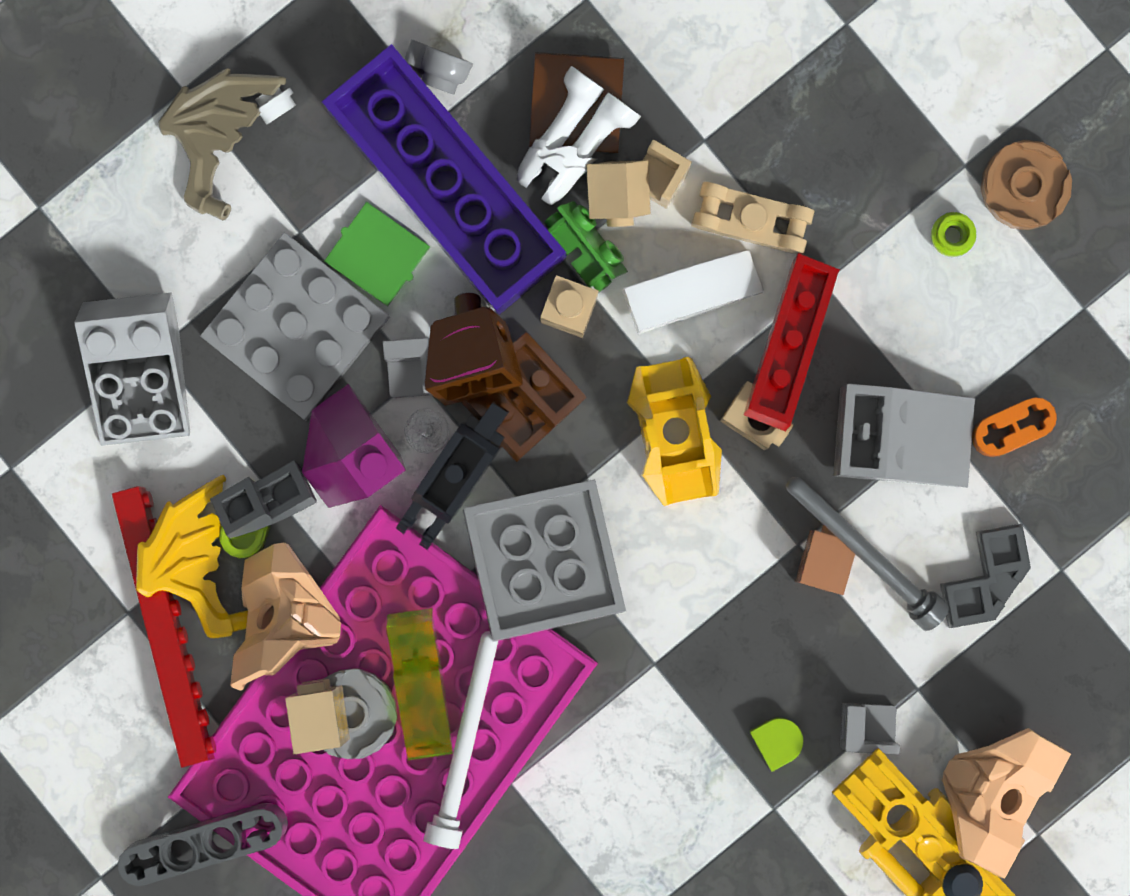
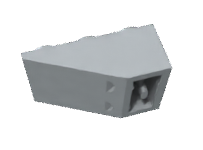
M172 292L83 302L74 323L101 446L190 436L180 333Z
M846 384L840 387L833 476L968 488L975 398L857 384Z

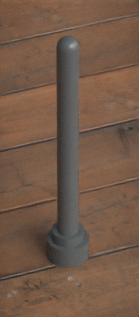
M792 477L788 480L786 485L788 492L907 602L910 618L922 630H932L945 619L949 611V605L936 592H928L926 589L919 590L800 477Z

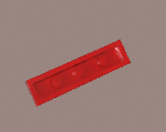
M799 253L794 258L746 404L744 416L785 432L791 426L840 269Z

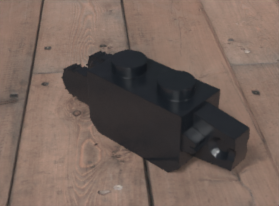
M493 401L481 420L471 414L466 422L460 424L412 495L413 503L397 525L396 529L405 534L406 531L410 530L424 507L437 516L433 524L423 533L419 544L426 550L430 548L445 524H449L457 515L502 448L500 445L505 437L497 432V430L509 413L507 409Z

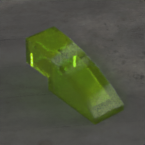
M433 609L387 615L386 629L394 668L393 679L408 760L453 754Z

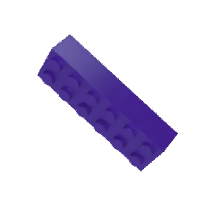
M392 44L322 101L329 115L497 315H500L566 260V251Z

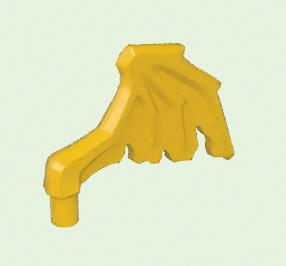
M224 475L211 480L178 500L175 504L168 501L148 540L145 543H138L136 590L145 597H150L155 592L163 590L190 601L205 634L212 639L232 636L233 632L246 629L248 610L229 615L218 599L216 583L203 579L206 574L216 571L219 566L217 558L220 554V547L212 546V543L219 537L221 523L218 516L214 513L199 519L197 516L204 510L207 503L211 501L210 498L223 492V482L226 481Z

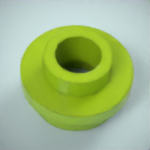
M949 212L939 217L933 224L931 241L935 249L942 255L959 257L973 247L976 241V228L968 216L959 212ZM952 227L959 231V242L951 243L946 239L945 232L947 228Z

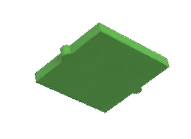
M366 202L349 227L341 229L342 237L324 262L388 307L405 282L413 280L414 276L412 273L428 252L430 246Z

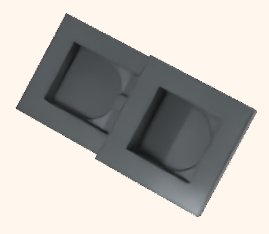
M294 460L257 482L247 477L210 498L225 534L229 538L262 529L317 503L312 489L302 473L301 466Z

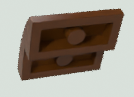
M535 52L529 147H532L535 139H540L563 107L568 96L564 77L571 66L605 90L585 113L562 146L574 145L608 92L622 102L624 58ZM620 128L614 129L596 149V152L618 153Z
M527 332L513 343L523 385L461 402L479 420L484 416L493 401L509 411L497 432L505 437L501 446L516 462L587 398Z

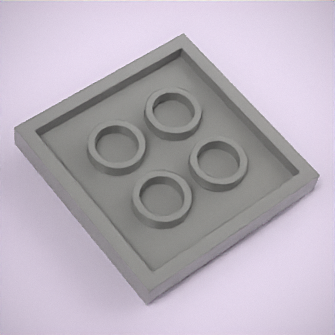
M284 232L200 336L302 419L307 421L311 416L312 409L324 400L388 321L390 316Z
M595 479L463 508L492 642L626 611Z

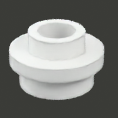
M290 87L283 92L278 88L274 95L262 94L255 99L260 106L258 108L261 112L259 116L262 117L266 125L296 106L290 96L293 94Z

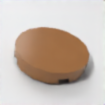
M1021 140L1005 146L990 158L982 173L981 193L986 208L997 221L1012 229L1032 230L1047 225L1064 211L1071 198L1072 177L1070 170H1067L1066 164L1063 162V157L1056 149L1040 141Z

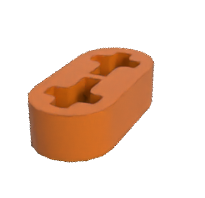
M1035 397L1023 400L990 415L975 425L972 431L973 446L984 456L995 457L1009 453L1050 433L1056 425L1057 415L1055 408L1047 400ZM1029 406L1034 411L1042 410L1045 418L1039 421L1041 427L1039 430L1034 425L1025 426L1020 429L1017 421L1029 415ZM991 424L994 430L1009 426L1011 431L1010 434L999 439L1001 447L998 449L994 444L986 445L983 441V437L988 434L987 426Z

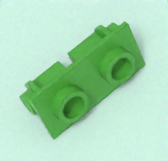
M575 201L560 205L557 208L559 212L554 213L545 220L544 223L549 228L548 231L566 251V256L576 248H579L583 253L571 265L588 287H594L601 292L612 283L610 278L615 279L628 272L622 264L624 258L620 250L611 241H605L595 229L597 225L596 220L589 219V211L584 206L577 205Z

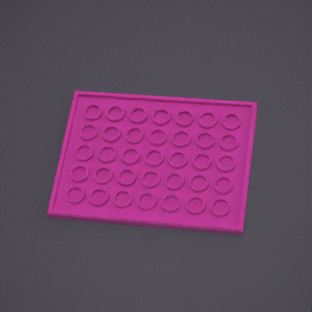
M382 505L378 507L320 587V590L340 617L341 633L338 642L330 646L299 650L275 675H263L252 680L212 735L217 749L216 753H214L215 759L191 765L168 796L169 799L199 821L208 820L261 803H272L279 806L287 816L288 826L285 834L276 845L248 854L247 856L302 896H431L598 664V662L552 629L498 641L456 818L460 820L459 829L463 830L459 849L444 848L424 842L427 822L433 821L434 814L439 815L480 638L484 632L490 631L477 574L434 543H432L428 550L420 546L422 534L411 528L405 534L398 531L396 527L401 519ZM358 668L376 674L389 686L396 700L397 721L392 736L379 751L361 759L339 758L329 755L324 750L293 754L285 698L297 692L296 685H301L307 681L324 679L339 670ZM261 816V819L255 826L245 829L246 838L251 832L259 829H265L269 835L270 831L275 827L273 821L265 822ZM217 827L213 830L234 846L235 840L230 830L224 827Z

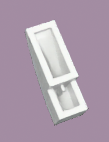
M749 250L681 269L624 288L623 291L638 334L676 321L680 322L764 292Z

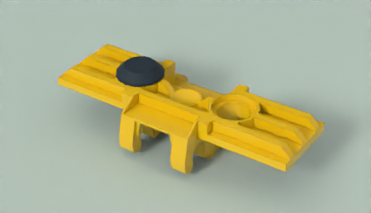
M879 748L872 752L832 791L835 797L871 834L860 846L859 853L865 859L871 858L906 896H1016L998 876L972 862L960 858L951 805L938 788H933L928 793L930 798L928 801ZM895 805H906L909 811L898 822L889 825L887 822L889 810ZM897 841L903 842L930 873L921 884L888 851Z

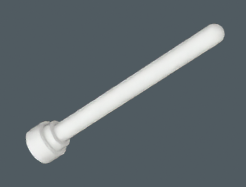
M490 631L484 632L480 638L439 815L434 814L433 821L427 822L423 839L426 843L444 848L459 849L463 830L459 829L460 820L456 818L498 641L492 642Z

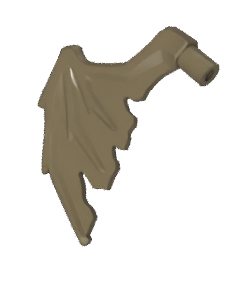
M227 68L192 89L183 86L158 121V126L162 135H173L179 140L190 161L189 178L184 194V202L188 207L200 214L207 213L222 221L228 218L231 212V205L213 197L212 194L214 174L220 164L218 157L213 152L221 150L228 153L232 151L234 144L243 138L238 129L252 126L261 112L256 103L243 101L242 98L257 93L268 96L274 95L281 85L286 84L285 77L231 74L230 69Z

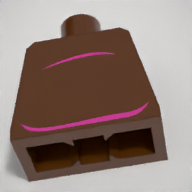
M462 293L454 298L455 315L436 320L430 327L425 390L445 406L523 385L506 322L490 307H482L481 297L478 294Z

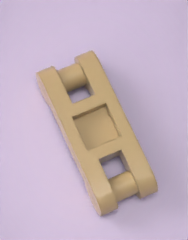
M711 182L702 183L699 196L703 198L700 212H695L692 227L776 250L804 255L807 241L803 237L806 226L812 224L815 213L813 209L736 191ZM720 203L733 206L729 221L717 217ZM776 218L789 221L786 235L773 232Z

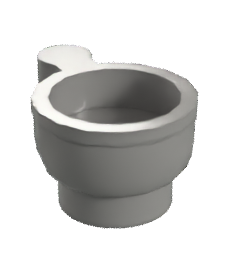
M412 39L405 56L408 64L425 71L422 81L426 85L453 95L458 84L465 82L473 66V63Z

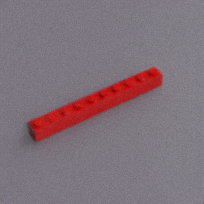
M140 486L112 493L135 588L138 543H145L157 523V518H153L151 507H154L150 491H146V488ZM136 590L181 768L215 759L214 753L217 751L214 738L212 736L209 737L207 730L209 716L206 709H202L201 706L202 689L198 681L195 682L193 670H195V662L192 654H188L185 644L188 643V634L185 627H181L180 624L181 607L177 599L174 600L173 593L167 591H157L150 597H145Z

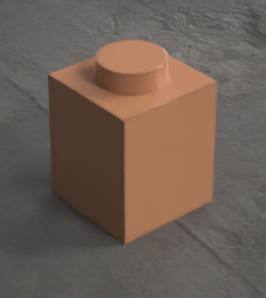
M823 525L821 532L810 530L795 582L844 595L855 554L826 526Z

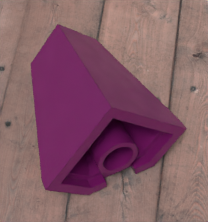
M349 383L312 409L302 473L328 508L368 498L406 471L400 453Z

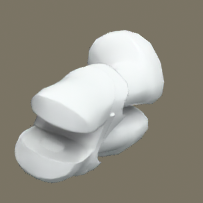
M573 66L569 68L564 77L568 96L563 107L540 139H535L532 147H529L517 172V181L525 188L540 174L544 163L559 172L557 177H553L550 181L547 191L541 198L549 205H553L563 198L576 181L587 172V164H592L597 160L591 158V156L614 129L631 128L641 117L608 92L574 145L562 146L585 113L605 90Z

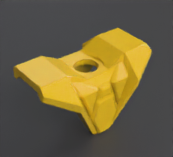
M691 357L636 367L627 399V404L638 415L645 446L646 461L641 476L663 506L702 497L717 496L719 494L722 449L710 438L705 408L711 399V395ZM680 418L687 423L689 435L683 443L671 444L664 438L663 426L669 419Z

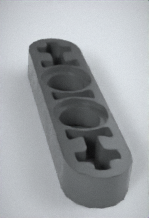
M261 803L138 840L132 843L120 855L117 864L119 874L128 884L144 886L268 849L276 845L285 834L288 826L287 816L283 809L276 804ZM261 816L265 822L273 821L275 827L270 831L269 835L265 829H259L251 832L246 838L245 829L255 826L261 819ZM217 827H224L230 830L235 840L234 847L230 849L218 847L213 841V830ZM184 840L190 844L193 850V857L190 861L183 862L174 857L171 851L173 841ZM159 852L160 859L153 861L145 870L141 866L134 867L132 864V860L137 855L140 860L154 857Z

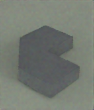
M1023 524L976 532L984 576L940 584L943 600L949 605V611L946 615L948 628L994 621L999 616L1017 585L1022 582L1031 569Z

